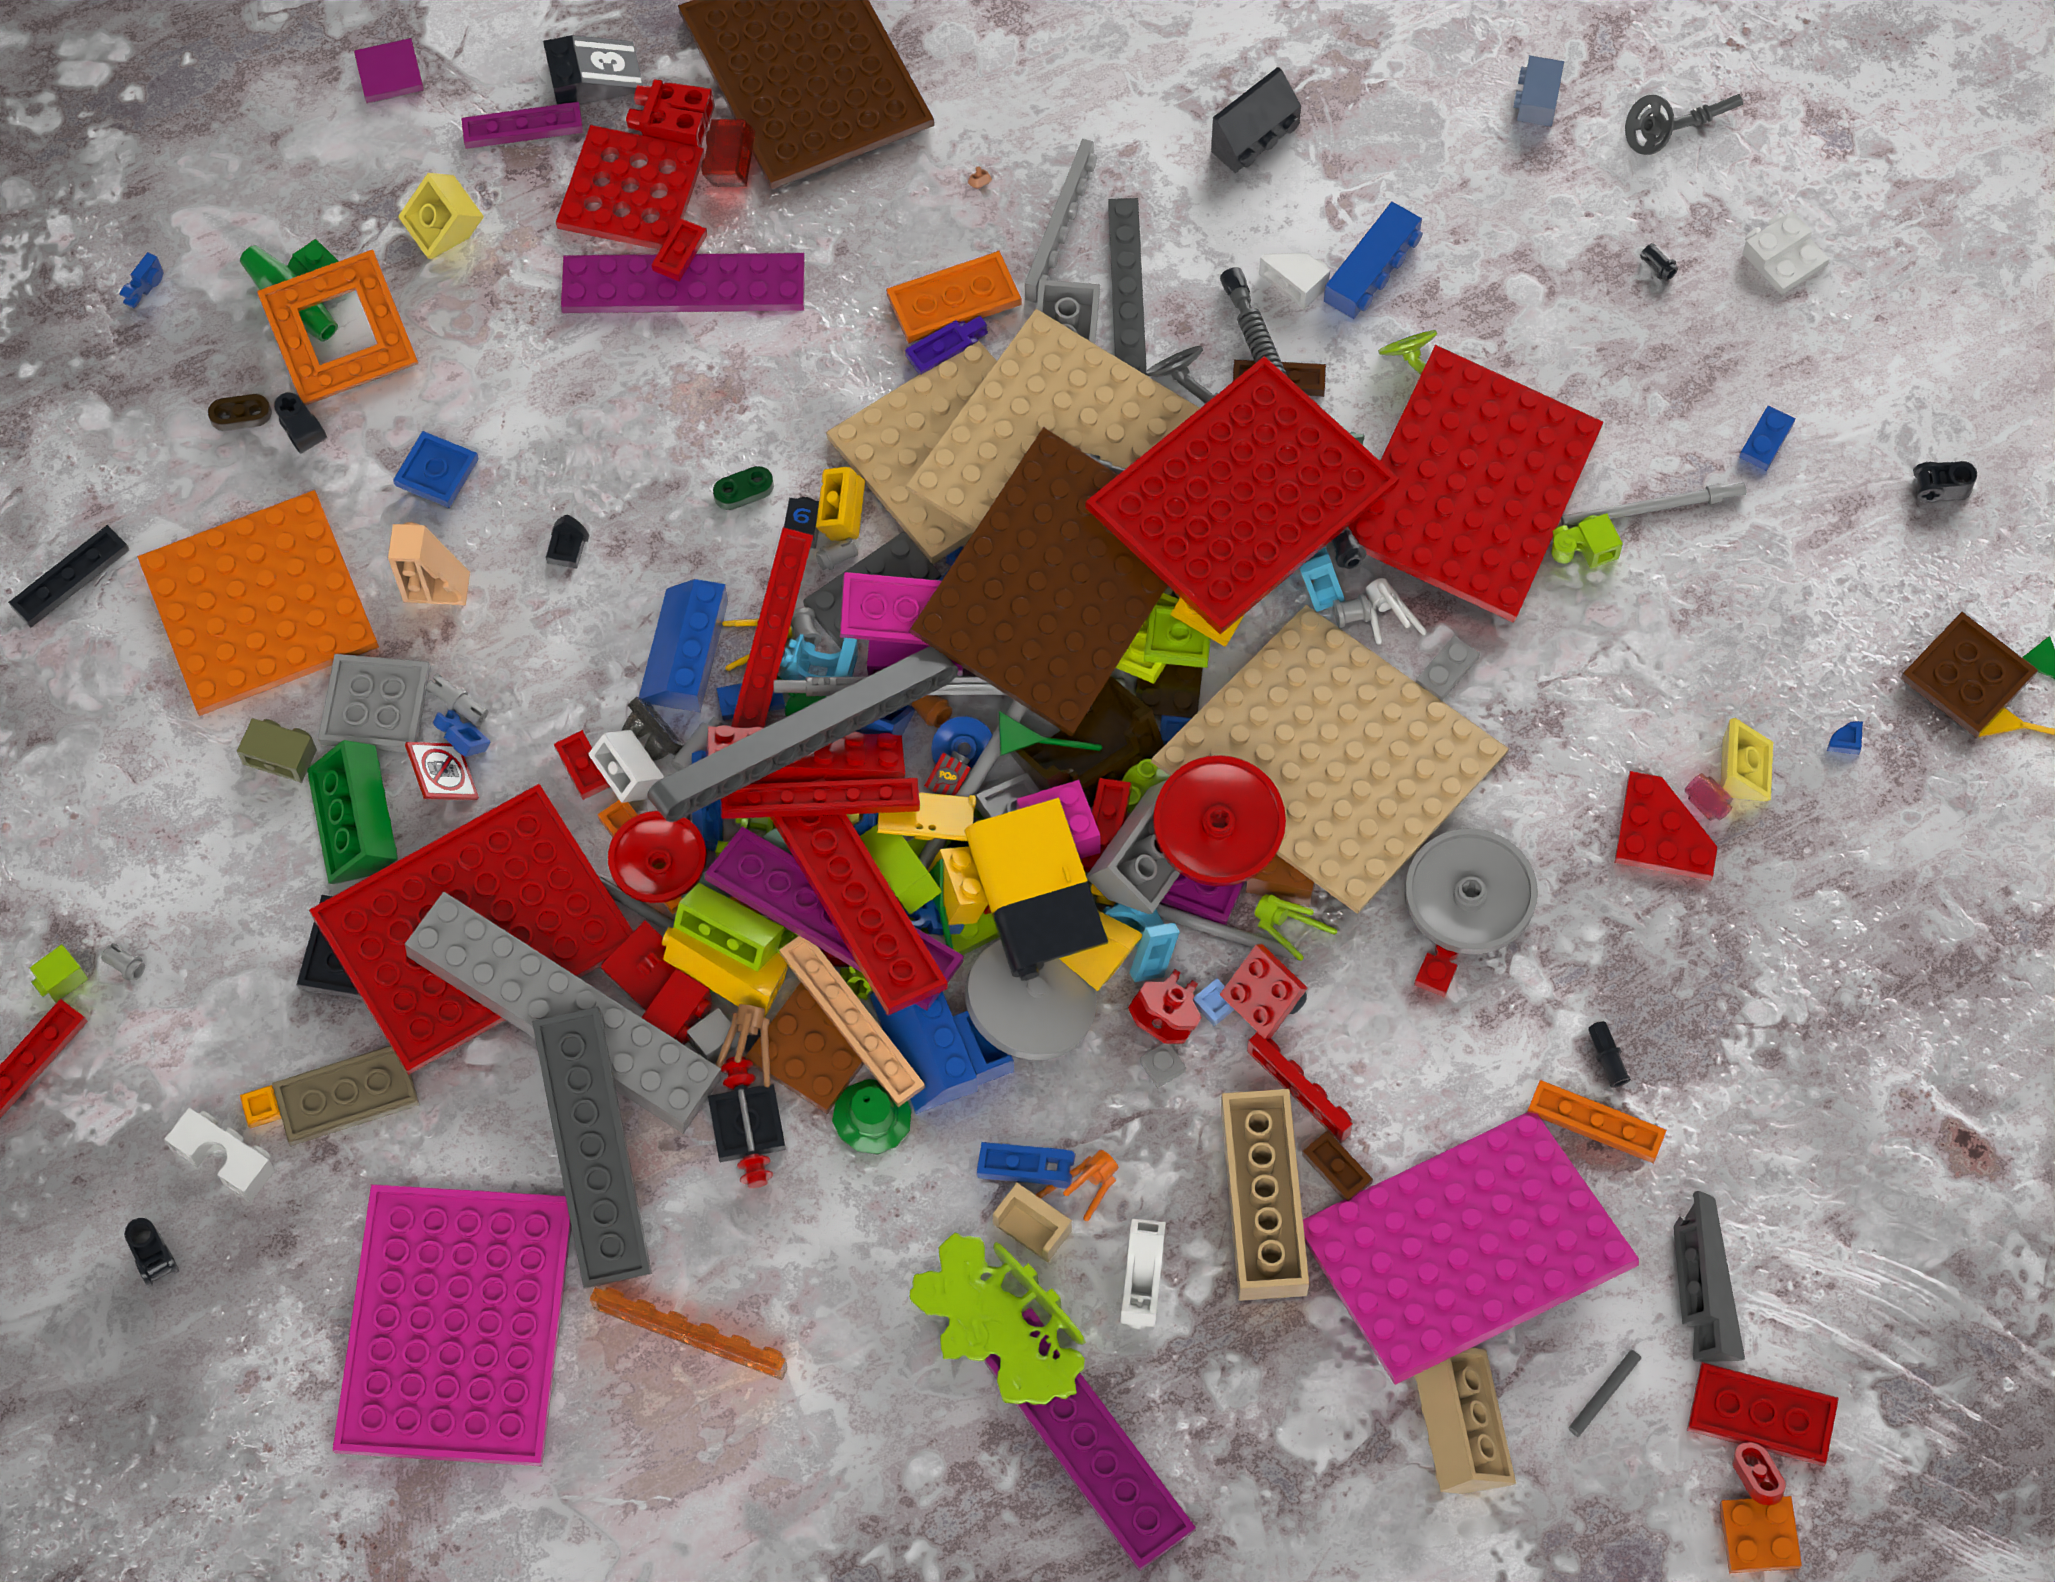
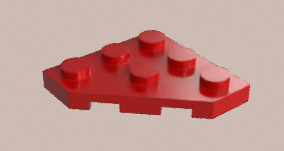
M1630 771L1614 863L1712 881L1717 845L1663 777Z

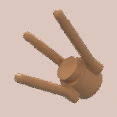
M739 1004L738 1013L733 1014L731 1027L715 1065L719 1068L722 1067L736 1032H740L735 1062H741L747 1035H757L758 1029H760L764 1086L768 1088L771 1084L768 1040L770 1019L764 1018V1008Z

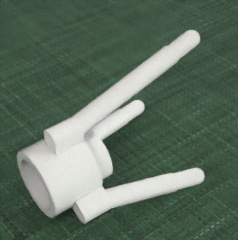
M1377 579L1366 587L1365 592L1368 596L1367 600L1371 614L1370 621L1377 645L1382 644L1375 609L1384 612L1392 608L1406 628L1410 627L1411 622L1422 635L1427 633L1419 620L1400 599L1396 590L1392 589L1387 579Z

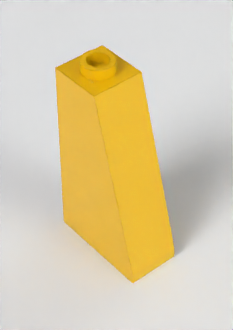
M1100 911L1098 913L1108 939V944L1059 958L1097 992L1114 975L1143 935L1138 930Z
M668 927L662 940V945L666 946L664 961L738 1007L739 1004L764 1008V1018L784 984L789 965L779 953H776L757 972L676 928Z

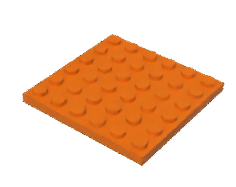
M315 490L137 556L199 716L332 666L335 654L358 656L379 648Z

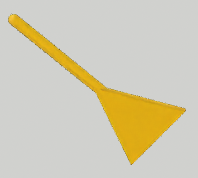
M2004 708L1978 737L2023 728L2055 735V729L2024 722Z

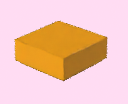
M272 1085L240 1095L247 1125L250 1129L282 1119Z

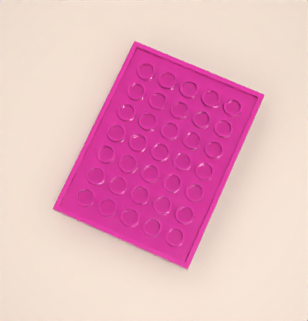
M1529 1111L1367 1188L1349 1201L1344 1199L1303 1219L1305 1244L1394 1385L1639 1266L1638 1256L1538 1114Z
M371 1184L333 1443L335 1454L542 1467L571 1235V1222L566 1196Z

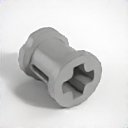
M1364 593L1359 594L1358 598L1347 601L1333 600V612L1339 628L1344 627L1345 623L1362 619L1365 622L1371 620L1368 600Z
M809 607L795 609L791 626L795 634L793 640H796L800 634H803L805 641L816 646L821 642L822 637L814 624L815 612Z

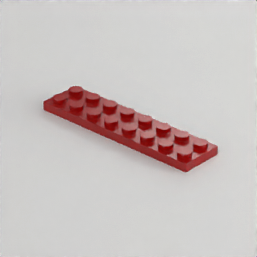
M823 777V778H820V779H818V780H816V781H826V780H825V778ZM846 814L770 817L887 1015L947 989L948 982Z

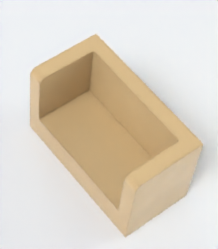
M1019 1183L1014 1185L993 1213V1225L1046 1262L1050 1261L1072 1232L1071 1219Z

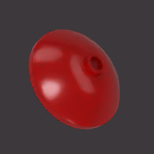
M659 811L645 812L625 822L613 836L608 849V866L616 885L631 898L647 903L669 902L689 892L700 880L707 860L705 842L698 828L685 817L675 822H668ZM658 863L665 864L662 869H655L654 867Z

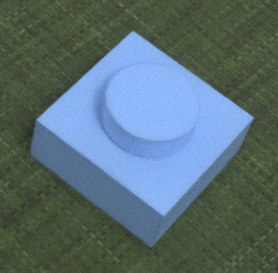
M1218 978L1193 998L1197 1009L1213 1026L1217 1025L1235 1010L1219 995L1225 986Z

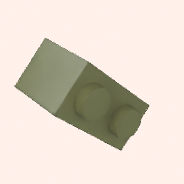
M254 718L251 719L237 749L243 765L300 783L303 782L307 769L317 751L311 735L306 731L298 728L289 730L281 727L273 720L264 719L260 721Z

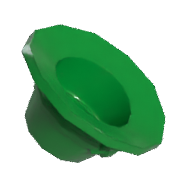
M866 1079L848 1086L835 1102L832 1122L841 1140L854 1150L879 1155L896 1148L909 1133L912 1111L908 1101L897 1107L877 1080Z

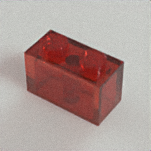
M711 119L710 130L706 134L707 148L705 158L701 163L702 175L714 187H747L756 131L744 119Z

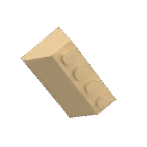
M1470 1348L1414 1375L1418 1385L1421 1410L1425 1417L1429 1436L1428 1442L1433 1454L1436 1479L1439 1483L1440 1491L1465 1494L1516 1484L1487 1351L1485 1349Z

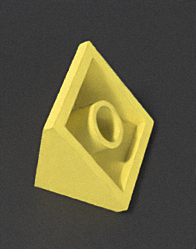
M1737 718L1729 720L1722 740L1720 797L1769 801L1771 800L1773 742Z

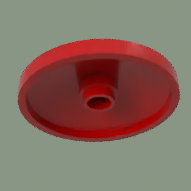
M1224 755L1198 758L1177 769L1161 788L1153 815L1156 842L1168 863L1188 879L1210 886L1239 884L1261 873L1278 853L1286 826L1283 800L1272 780L1255 765L1236 757Z

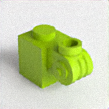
M1607 513L1600 516H1588L1578 523V526L1570 529L1567 525H1563L1552 531L1554 535L1552 537L1551 555L1558 563L1565 564L1571 562L1575 551L1582 552L1590 569L1619 559L1623 543Z

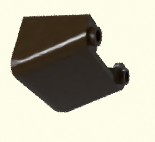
M1112 676L1105 683L1091 705V711L1086 713L1072 737L1062 730L1050 737L1102 745V750L1097 751L1036 743L1010 753L1040 791L1079 780L1088 805L1091 808L1094 805L1099 778L1122 781L1130 768L1139 764L1144 759L1152 760L1164 747L1152 709Z

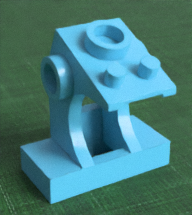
M1323 547L1298 568L1301 571L1316 612L1332 607L1333 600L1345 601L1327 549Z
M800 634L796 640L790 639L789 648H784L780 664L782 667L780 678L783 680H806V677H853L859 654L857 639L844 638L840 652L826 654L815 651V645L805 641L803 634ZM810 665L828 668L826 676L808 673Z
M1116 903L1113 908L1107 906L1103 910L1104 914L1143 934L1137 944L1138 949L1129 972L1134 982L1163 978L1180 933L1176 924H1164L1156 909L1152 914H1147Z

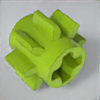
M850 965L848 969L841 968L840 976L858 999L868 1000V994L873 990L863 973Z

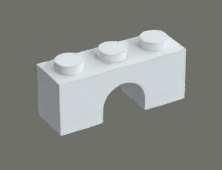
M188 1108L165 1137L166 1144L172 1152L197 1168L207 1156L213 1153L226 1154V1163L217 1174L224 1186L251 1203L275 1172L269 1160L271 1155L257 1145L251 1148L244 1144L243 1141L245 1139L232 1128L228 1127L225 1131L218 1127V1121L206 1111L202 1110L200 1113H197Z

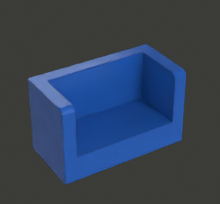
M968 1011L953 1016L976 1073L978 1086L1014 1072L1012 1055L999 1050L987 1041L975 1027Z

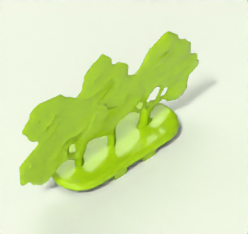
M953 1233L938 1247L941 1271H927L915 1274L912 1281L913 1288L910 1289L909 1295L911 1302L924 1311L927 1316L937 1315L949 1318V1326L940 1335L943 1359H959L961 1356H967L969 1360L984 1361L990 1354L998 1355L1001 1358L997 1383L1002 1400L1005 1403L1022 1404L1028 1402L1033 1405H1046L1055 1396L1067 1399L1070 1395H1075L1077 1393L1075 1378L1084 1369L1085 1358L1077 1350L1060 1348L1057 1331L1061 1328L1073 1341L1080 1345L1085 1344L1086 1341L1073 1321L1062 1310L1061 1298L1052 1288L1045 1292L1039 1285L1038 1273L1029 1263L1022 1267L1000 1243L995 1242L993 1249L1003 1265L1001 1267L988 1266L985 1261V1246L980 1237H962L959 1233ZM988 1272L993 1275L986 1281L981 1280V1275ZM1010 1272L1027 1290L1022 1297H1016L1012 1293L1003 1291L1001 1284L1006 1273ZM1033 1299L1051 1317L1045 1327L1031 1326L1023 1319L1022 1308ZM1032 1331H1040L1037 1338L1030 1336ZM1045 1335H1049L1046 1341L1048 1344L1051 1343L1048 1354L1042 1356L1039 1353V1343ZM1057 1349L1060 1357L1055 1360L1053 1359V1352Z

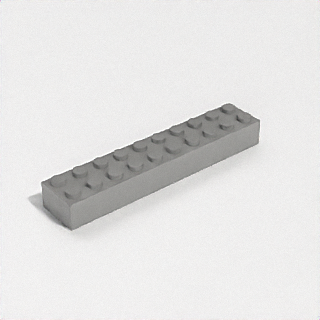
M445 892L442 893L405 943L407 957L533 1038H535L532 1021L599 1007L616 1091L683 1134L721 1080V1068Z

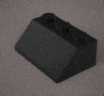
M1279 67L1275 68L1213 117L1211 152L1234 173H1237L1243 167H1249L1258 155L1265 150H1271L1281 137L1286 133L1294 132L1300 124L1301 104L1282 69Z

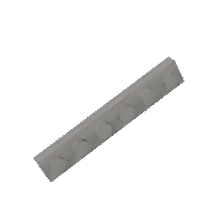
M1083 138L1081 140L1025 281V300L1037 303L1039 279L1049 280L1048 272L1050 268L1054 269L1057 265L1059 251L1057 249L1060 243L1065 244L1069 232L1067 224L1069 219H1075L1078 210V202L1076 201L1079 195L1084 196L1088 184L1086 176L1088 171L1093 172L1096 166L1097 155L1093 154V141Z

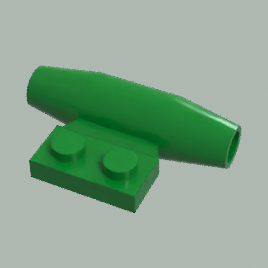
M314 239L293 253L287 266L257 245L247 248L240 257V263L259 290L339 262L317 239ZM323 303L298 311L306 332L319 341L328 340L337 331L338 324Z

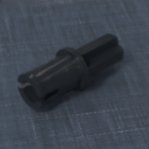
M1605 1021L1594 1023L1588 1028V1032L1598 1053L1596 1059L1602 1063L1611 1088L1623 1086L1630 1082L1631 1078L1620 1056L1622 1050L1616 1046Z

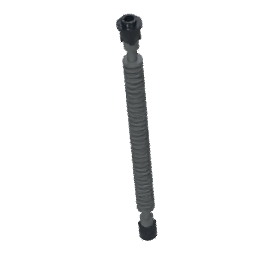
M1232 267L1225 270L1220 276V281L1234 306L1240 310L1237 321L1255 363L1265 356L1287 376L1260 311L1257 308H1252L1250 305V290L1242 269ZM1349 526L1332 540L1336 552L1335 560L1339 567L1353 569L1361 565L1367 553L1365 547L1360 545L1356 537L1353 536Z

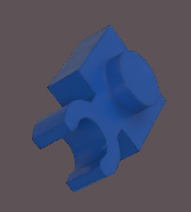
M147 252L130 274L132 280L130 283L125 284L119 293L125 297L123 301L125 305L134 309L139 304L142 294L147 296L152 288L158 286L161 282L164 272L157 256Z
M448 710L446 716L438 712L433 721L437 729L446 732L444 738L464 757L486 752L491 743L470 722L463 724L460 721L459 715L453 710Z
M930 900L912 914H909L904 909L908 917L916 920L911 921L915 928L919 930L928 928L929 934L944 935L940 913L933 900ZM963 924L949 925L951 935L960 934L964 928Z

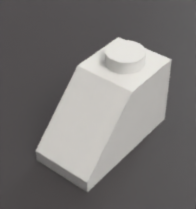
M1308 253L1264 254L1260 258L1259 275L1301 308L1305 309L1325 290V285L1329 281L1330 270L1323 261L1313 258Z

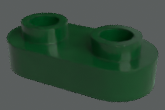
M754 466L721 478L713 487L715 503L722 509L733 510L766 498L774 488L773 476L767 468ZM754 478H762L759 482L752 481ZM727 488L733 489V491L730 493L724 492V490Z

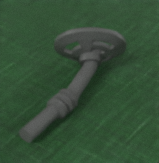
M1737 94L1710 106L1705 104L1702 108H1696V111L1693 109L1688 115L1674 118L1672 107L1665 98L1658 95H1646L1635 102L1627 115L1625 123L1627 142L1639 154H1655L1665 147L1674 130L1692 125L1698 127L1707 121L1710 122L1713 120V117L1743 105V99L1740 94ZM1648 105H1650L1651 108L1646 110L1639 120L1638 117L1642 110ZM1661 105L1665 108L1669 120H1666L1664 114L1660 112ZM1636 130H1641L1643 137L1647 139L1644 146L1638 141Z
M1195 346L1176 353L1146 371L1147 376L1151 377L1171 375L1173 380L1177 379L1180 385L1205 404L1218 394L1215 393L1213 395L1188 375L1190 373L1188 366L1200 356L1203 351L1202 346Z

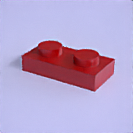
M679 218L652 262V270L680 282L707 237V229Z
M583 730L554 743L555 750L582 800L610 788V785L588 755L592 747Z

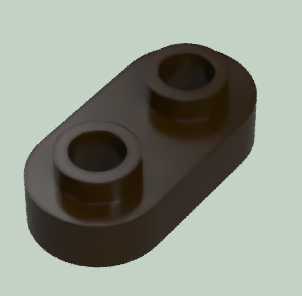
M260 394L220 398L211 403L208 408V417L212 426L221 431L258 427L267 423L272 414L268 400ZM260 411L259 414L252 415L254 412ZM223 416H230L228 419H221Z

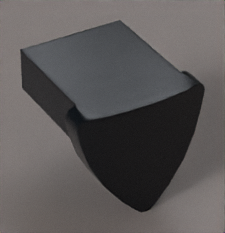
M564 515L554 523L551 532L552 537L545 558L548 564L577 569L584 544L588 542L590 535L579 521L570 515Z

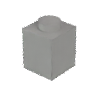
M717 1008L687 1031L691 1046L700 1056L713 1064L717 1062L731 1027L733 1016L731 1014L725 1016ZM736 1032L728 1053L737 1047L740 1037L739 1032Z

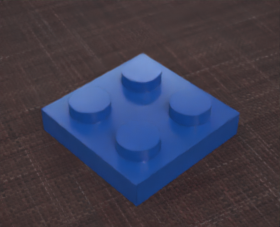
M422 431L394 477V485L450 508L479 459L478 454Z

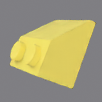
M427 173L398 218L426 257L433 259L469 239L484 216L454 175Z

